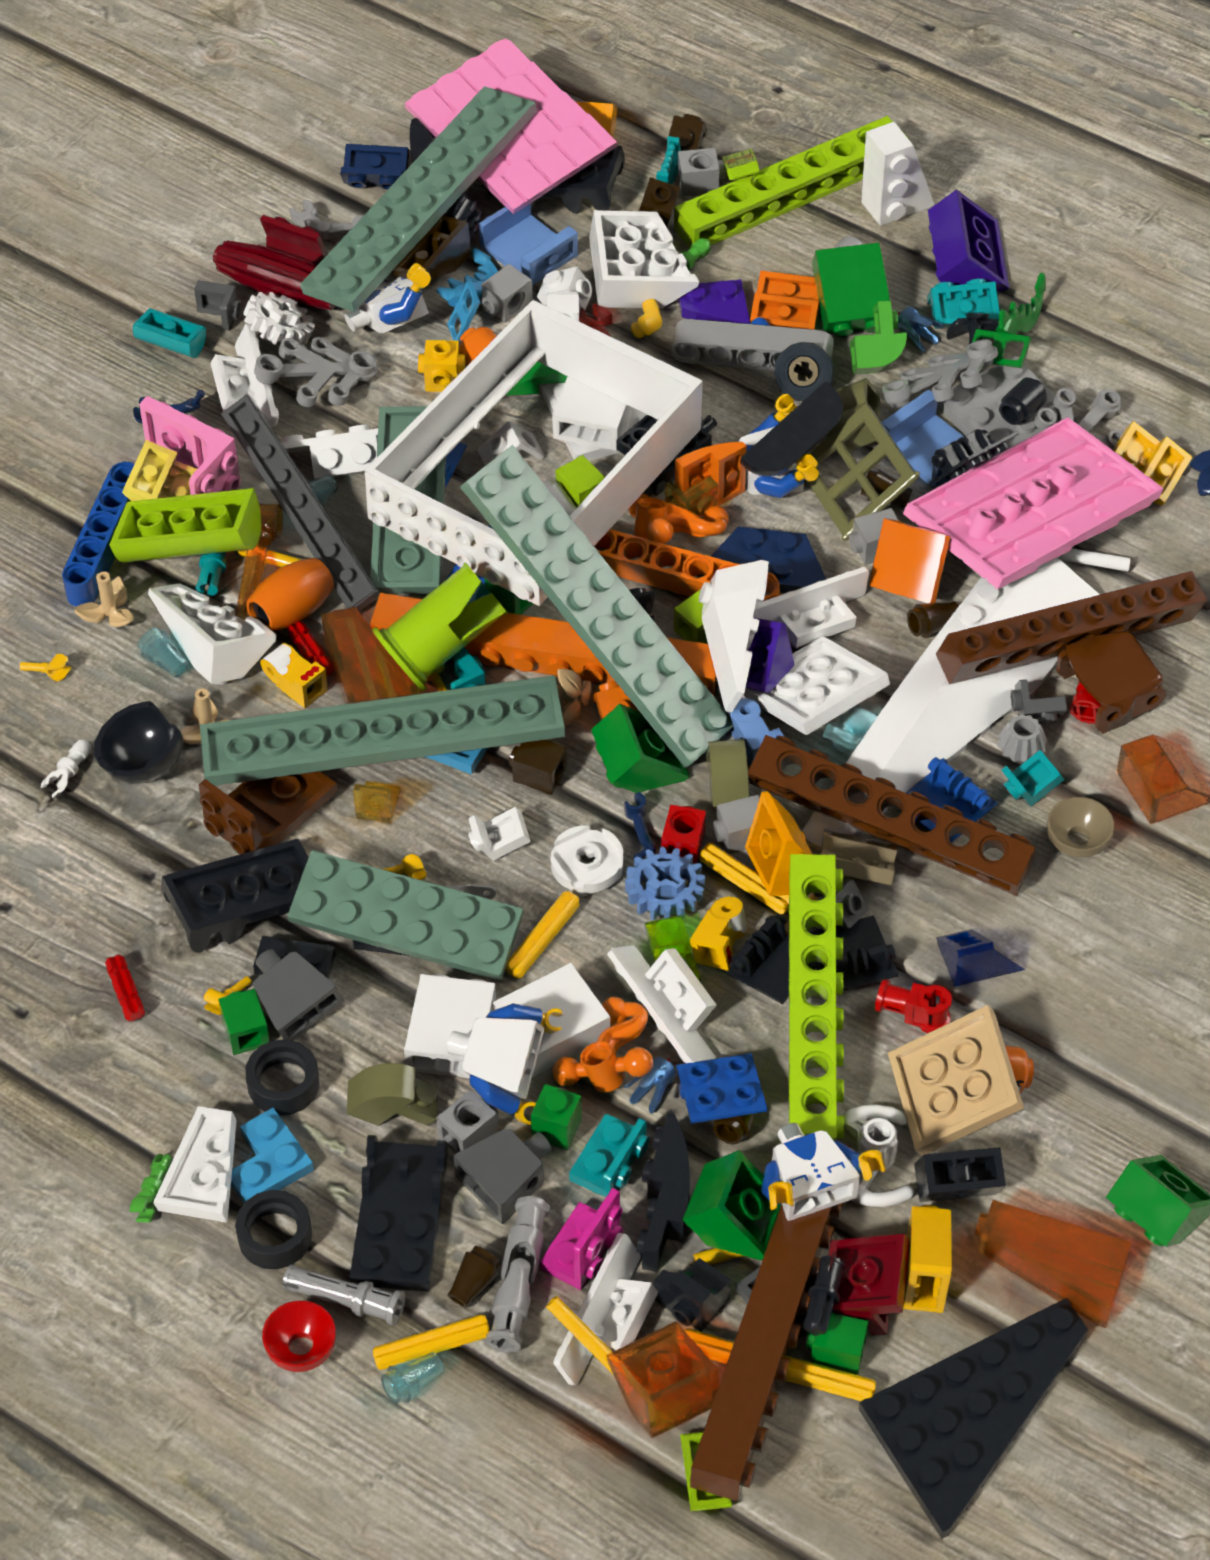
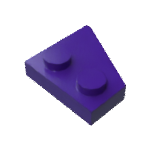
M741 279L699 283L698 287L678 298L682 318L750 324Z

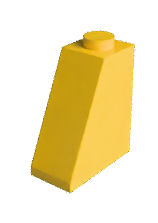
M935 1205L912 1206L907 1237L910 1240L903 1309L943 1313L952 1271L951 1210L940 1209Z

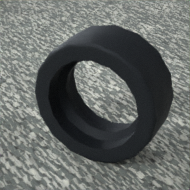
M288 1039L270 1041L258 1047L250 1055L246 1064L245 1072L248 1094L254 1105L264 1112L274 1108L279 1116L297 1113L305 1109L315 1099L319 1090L317 1060L311 1050L300 1042ZM280 1063L298 1065L305 1072V1079L298 1087L283 1092H275L264 1088L260 1083V1076L267 1068Z
M268 1190L257 1193L245 1201L237 1213L235 1229L241 1253L250 1263L264 1269L288 1267L303 1258L310 1247L312 1227L307 1207L297 1196L289 1192ZM276 1213L285 1214L295 1219L297 1232L290 1240L283 1244L268 1246L255 1242L252 1239L251 1227L263 1216Z

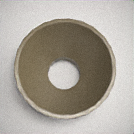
M1085 797L1067 798L1057 803L1050 811L1047 820L1048 836L1052 844L1061 852L1074 857H1090L1101 853L1111 842L1114 833V820L1109 810L1093 799ZM1073 832H1080L1085 834L1089 841L1083 845H1077L1072 843L1068 836Z

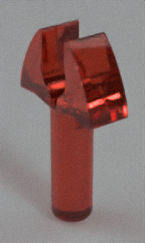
M593 304V314L597 319L594 320L588 317L583 307H581L579 322L611 337L605 326L613 324L612 313L600 305Z

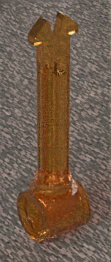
M259 503L261 512L260 539L258 545L252 550H247L235 615L244 620L246 613V618L250 617L247 612L246 602L257 586L263 581L268 547L275 538H280L282 534L283 510L281 504Z

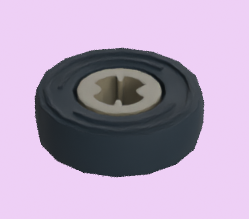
M808 342L792 344L783 350L775 363L774 371L777 386L783 394H788L795 401L802 402L825 381L831 385L834 374L832 360L826 351L818 345ZM802 363H809V369L813 372L810 379L806 377V381H800L799 374L795 372L798 365L803 367Z

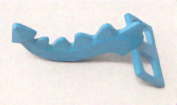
M473 248L471 253L474 262L482 265L478 267V271L482 273L476 272L474 274L475 279L466 275L464 282L449 278L447 282L450 288L438 287L436 293L447 300L450 306L455 307L447 325L453 341H459V345L461 343V335L468 330L480 304L479 298H482L481 284L498 272L495 265L490 261L491 257L476 248ZM459 317L461 327L457 334L455 330V322Z

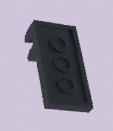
M617 146L541 197H561L566 208L575 214H578L582 207V198L590 199L596 210L608 211L611 205V191L616 177L622 173L625 165L622 146ZM488 190L489 196H494V195Z
M294 839L162 876L161 891L166 901L171 903L187 934V941L191 949L196 953H201L209 945L211 936L217 932H221L220 934L224 941L232 944L241 936L245 924L289 912L309 857L299 839Z
M368 1135L366 1147L367 1166L362 1167V1199L350 1270V1282L359 1284L360 1282L369 1281L373 1283L375 1288L429 1292L448 1160L447 1141L438 1140L437 1146L380 1142L377 1135Z

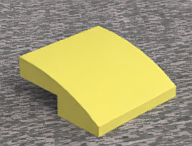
M146 440L122 493L131 501L191 495L189 480L197 469L176 461L178 452Z

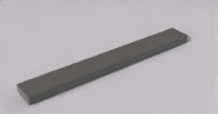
M247 393L222 412L221 415L314 558L319 559L329 569L334 580V588L348 610L353 615H356L376 600L380 595V591L253 398Z

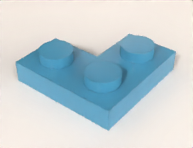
M274 1108L240 1126L242 1136L256 1154L255 1157L232 1169L231 1187L243 1204L257 1193L268 1190H281L314 1171L313 1162Z

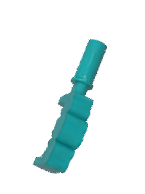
M667 137V151L664 162L661 165V170L657 171L656 174L657 180L672 185L678 174V151H681L680 139L677 137Z

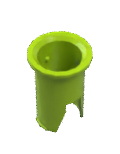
M466 562L463 564L464 566L387 629L374 627L372 629L381 644L422 692L428 689L425 684L432 673L500 617L508 614L492 593L468 603L481 584V580Z

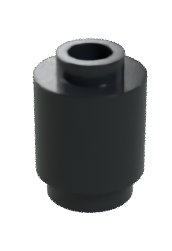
M1030 377L1023 378L1002 398L999 405V412L1002 418L1012 425L1026 422L1047 402V393L1044 385L1036 379Z

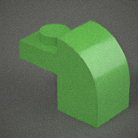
M878 301L873 307L875 335L854 336L850 341L852 375L883 371L891 366L903 352L907 333H894V330L898 328V315L896 310H892L891 301Z

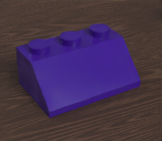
M956 189L928 210L929 230L933 242L932 252L935 256L937 268L936 276L941 283L952 282L954 285H964L973 279H985L986 282L995 281L997 292H1005L1009 289V282L998 220Z

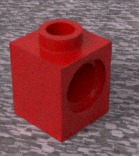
M670 804L661 838V847L664 846L669 854H672L675 848H679L680 857L683 858L691 854L693 855V864H697L706 833V811L691 806L682 807Z

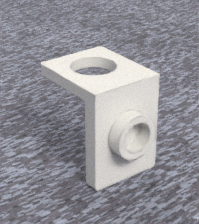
M509 420L477 449L485 466L511 445L517 451L522 449L539 459L545 457L535 436Z

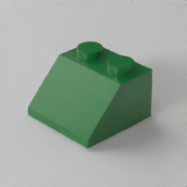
M619 704L591 729L596 742V750L602 757L607 770L606 776L610 783L617 788L638 793L683 782L690 777L687 769L684 768L640 711Z
M738 1150L704 1164L683 1221L707 1246L763 1260L782 1203L777 1204V1209H770V1201L762 1194L761 1190L764 1175Z
M1162 1155L1131 1160L1106 1196L1115 1205L1114 1210L1119 1216L1130 1222L1135 1221L1145 1229L1144 1235L1151 1242L1162 1247L1181 1244L1210 1216V1194Z

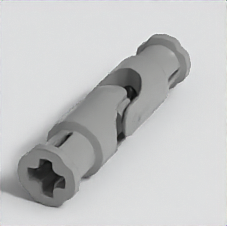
M534 1196L520 1197L515 1203V1210L518 1214L515 1226L509 1230L501 1269V1277L504 1282L495 1294L492 1313L495 1316L492 1331L487 1333L485 1339L486 1344L498 1352L511 1353L518 1352L521 1349L522 1340L519 1338L522 1322L528 1316L531 1301L530 1286L535 1280L544 1241V1234L541 1232L543 1221L550 1213V1205L545 1200ZM512 1257H521L509 1262V1259Z

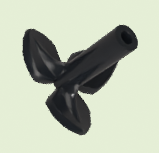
M984 312L966 313V318H958L950 325L946 338L949 340L969 332V344H971L976 329L997 332L996 328L999 323L993 319H988L989 314Z

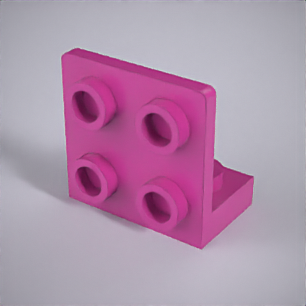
M612 1188L598 1210L579 1202L540 1260V1270L579 1290H582L589 1278L594 1280L604 1261L602 1257L608 1248H611L617 1234L623 1233V1228L620 1227V1218L623 1213V1208L620 1207V1191Z

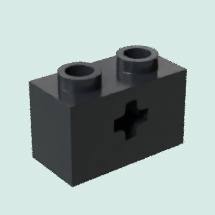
M1000 1147L924 1154L914 1163L919 1202L996 1195L1006 1187Z

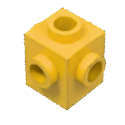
M426 340L425 352L418 355V373H424L425 391L442 392L466 367L465 354H459V341Z

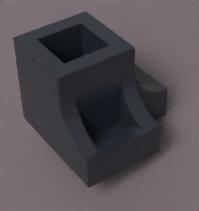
M698 1258L689 1269L683 1272L679 1270L678 1273H673L663 1269L654 1279V1287L658 1291L655 1301L670 1310L674 1318L685 1326L691 1325L702 1332L729 1301L731 1279Z

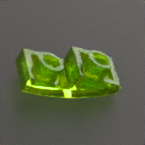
M681 915L646 922L645 930L654 963L665 949L675 948L701 983V977L691 953L690 939Z

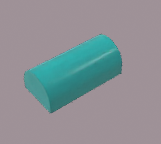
M149 308L133 324V336L150 344L196 358L201 353L205 344L206 327Z

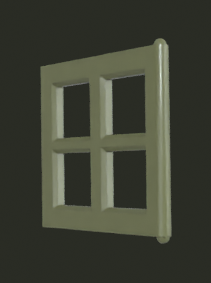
M864 404L810 453L818 462V465H820L837 449L850 469L830 488L827 487L820 475L815 481H807L841 532L842 540L848 541L849 534L853 533L854 518L882 511L920 476V473L912 468L868 404ZM865 424L878 442V445L857 463L844 442ZM887 456L900 474V477L879 495L865 474ZM858 481L872 502L850 521L837 502V499Z

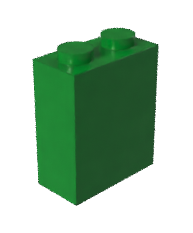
M880 243L815 250L812 267L824 331L834 334L836 337L848 336L853 331L861 330L875 333L873 307L878 301H890Z

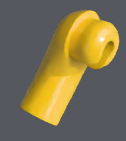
M647 299L643 302L642 309L644 314L638 317V321L631 324V331L636 338L641 339L645 335L650 336L662 326V317L658 302L655 299Z

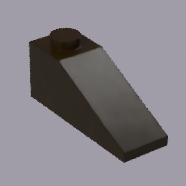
M443 215L394 268L392 275L408 279V270L414 263H418L430 274L431 279L456 271L471 254L468 222Z

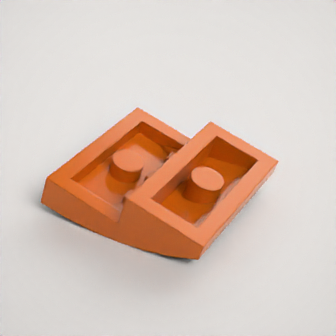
M760 270L750 324L754 319L761 317L770 326L815 330L820 310L815 278Z
M743 442L721 443L692 451L675 459V505L690 510L702 502L711 499L717 506H720L745 492L746 469L740 464V459L746 453L747 446Z
M884 518L869 586L934 604L937 598L950 536L928 528L915 527L894 519Z

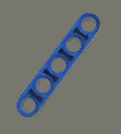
M119 462L109 470L63 569L62 578L68 602L75 607L84 603H94L99 594L96 576L100 572L109 573L114 562L115 555L109 544L126 503L131 501L122 492L135 465L134 463Z

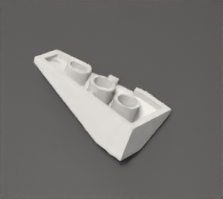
M759 560L717 570L709 583L704 582L699 594V602L703 603L701 618L724 709L727 712H733L745 692L752 658V651L748 649L751 646L755 632L758 630L759 620L754 619L758 602L764 600L768 561Z
M180 583L149 588L148 595L194 669L211 684L222 685L230 680L243 678L276 641V634L260 620L251 616L247 617L246 620L235 616L234 608L227 605L222 608L209 604L208 596Z

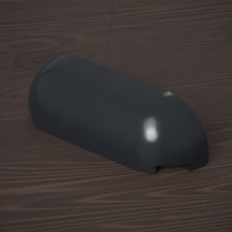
M825 381L741 457L740 464L751 473L765 477L779 475L791 468L838 424L842 416L843 405L837 391Z

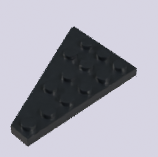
M1067 1298L874 1394L871 1398H866L859 1402V1411L941 1539L950 1535L951 1529L964 1510L968 1509L978 1490L984 1486L1000 1463V1459L1013 1440H1016L1025 1422L1031 1418L1043 1401L1052 1383L1059 1373L1063 1372L1073 1353L1079 1349L1086 1339L1088 1328Z

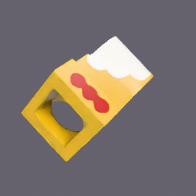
M286 643L281 644L260 662L267 677L304 708H307L328 691L326 669L316 661L313 664L309 663ZM312 684L314 688L307 694L306 688Z
M727 896L716 900L703 917L690 938L695 963L727 971L731 968L732 947L735 941L743 937L748 929L743 904L738 898Z

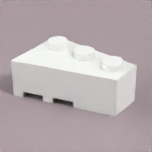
M895 122L866 132L861 202L879 226L897 221L935 205L914 146Z

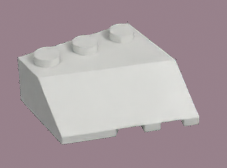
M594 210L589 240L598 307L642 308L645 300L655 299L658 302L659 308H664L698 287L699 281L697 277L689 272L686 267L687 261L682 253L679 254L672 243L673 237L658 212Z

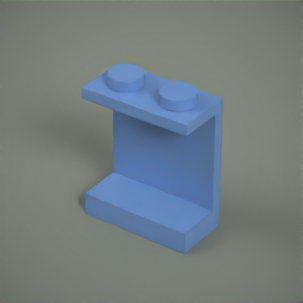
M531 203L515 214H512L504 207L479 223L480 247L502 265L510 264L532 279V285L543 279L546 274L557 270L578 256V232L568 226L555 234L531 215Z
M928 389L881 423L912 468L920 473L919 477L934 488L949 480L950 477L947 476L936 482L935 479L943 473L940 468H936L933 465L932 456H934L936 450L964 436L936 415L937 402L934 400L933 393Z

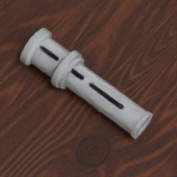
M292 1264L288 1266L283 1278L284 1290L298 1292L313 1298L351 1308L356 1316L364 1317L365 1315L384 1319L387 1325L396 1326L405 1304L404 1291L396 1290L394 1293L375 1288L373 1283L369 1281L360 1282L359 1284L351 1283Z

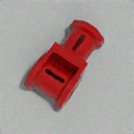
M884 979L878 990L875 1011L882 1012L883 1010H888L905 1015L904 1023L917 1026L928 1034L950 1023L951 1016L948 1010L952 1004V996L946 988L940 985L924 986L913 983L910 990L892 985L890 980ZM937 996L940 997V1000H939V1003H938V1004H936V997H937ZM931 1015H932V1024L929 1023V1016H931Z

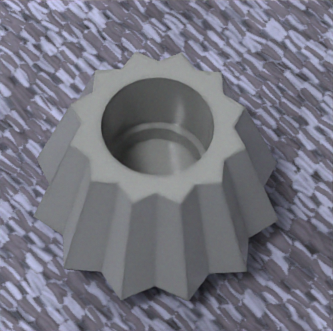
M1021 714L1019 717H1013L998 735L1000 742L997 746L1003 750V756L1010 757L1013 762L1021 761L1024 763L1039 750L1043 753L1046 752L1045 744L1047 738L1043 728L1039 724L1038 719H1033L1031 715L1024 716Z

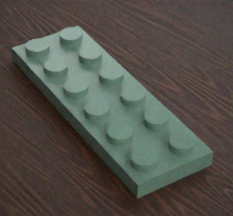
M428 406L379 407L377 457ZM446 457L415 488L420 493L444 504ZM373 522L371 579L380 593H431L441 584L442 556L435 555L427 548L413 541H408L401 537V535L384 526H378Z
M311 850L287 918L291 923L501 981L524 911L520 907Z

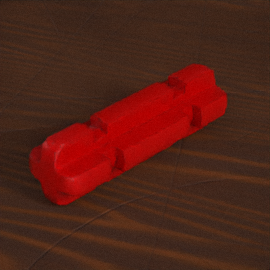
M299 621L289 626V637L297 645V649L304 659L311 664L316 661L326 669V676L331 675L334 672L333 663L327 655H324L325 651L313 634L308 633L310 630L306 624Z
M117 954L114 957L107 958L105 961L106 969L112 980L119 1003L122 1006L125 1019L133 1022L136 1019L143 1018L145 1015L144 1006L141 998L138 996L139 993L130 970H128L125 957Z

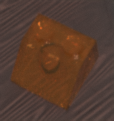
M1152 734L1121 745L1116 772L1150 825L1210 803V788L1181 744Z
M676 1321L606 1355L608 1365L631 1414L651 1438L712 1408L720 1385L718 1368Z

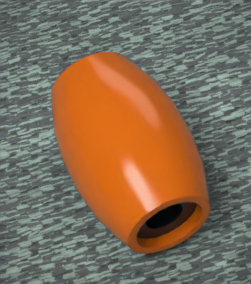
M317 558L292 562L269 575L257 586L246 602L247 612L249 616L260 620L272 632L288 628L313 614L325 602L334 588L333 577L326 565Z

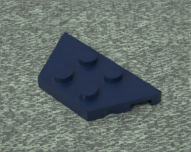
M738 526L711 555V557L740 565L759 560L768 561V572L775 575L778 579L780 593L795 591L818 581L826 580L806 534Z

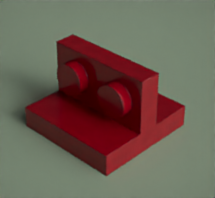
M905 1233L830 1241L828 1256H831L829 1263L831 1269L835 1257L845 1263V1269L838 1288L840 1300L838 1304L834 1305L832 1313L848 1317L857 1316V1319L868 1321V1331L872 1336L887 1335L889 1314L903 1312L910 1240Z

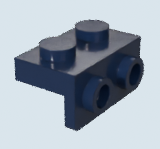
M346 144L344 167H341L340 171L343 183L353 188H365L366 185H375L388 190L408 169L409 149L408 147Z

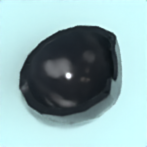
M145 701L129 705L120 710L101 727L94 743V756L99 766L112 778L129 784L150 783L165 776L178 762L184 745V739L181 731L174 724H170L152 701Z

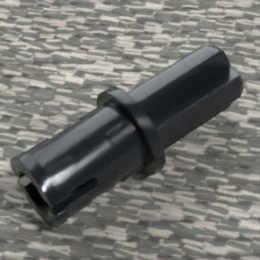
M831 1256L821 1257L815 1284L808 1291V1296L811 1298L804 1322V1329L811 1332L814 1336L827 1333L833 1307L840 1300L838 1288L845 1269V1263L837 1257L834 1258L832 1269L829 1266Z

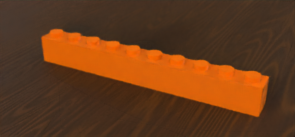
M380 593L370 623L372 647L386 650L373 633L372 629L374 627L387 629L422 599ZM508 613L500 617L465 646L471 656L476 655L482 664L490 667L498 666L517 669L522 672L530 671L555 675V677H558V669H568L577 673L581 680L591 681V683L615 681L572 626L564 621ZM668 638L711 694L716 697L718 681L708 644Z

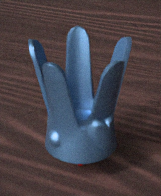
M908 307L901 313H898L897 329L901 330L902 333H907V337L912 339L921 352L924 353L925 348L920 343V336L933 344L939 343L938 337L926 327L933 325L942 328L943 324L921 316L912 307Z
M653 1057L654 1065L648 1075L643 1076L642 1079L635 1077L624 1086V1088H629L641 1079L639 1086L629 1099L630 1104H636L655 1085L656 1089L648 1108L651 1114L655 1111L662 1099L666 1086L671 1084L676 1076V1070L670 1063L669 1058L665 1060L661 1057Z

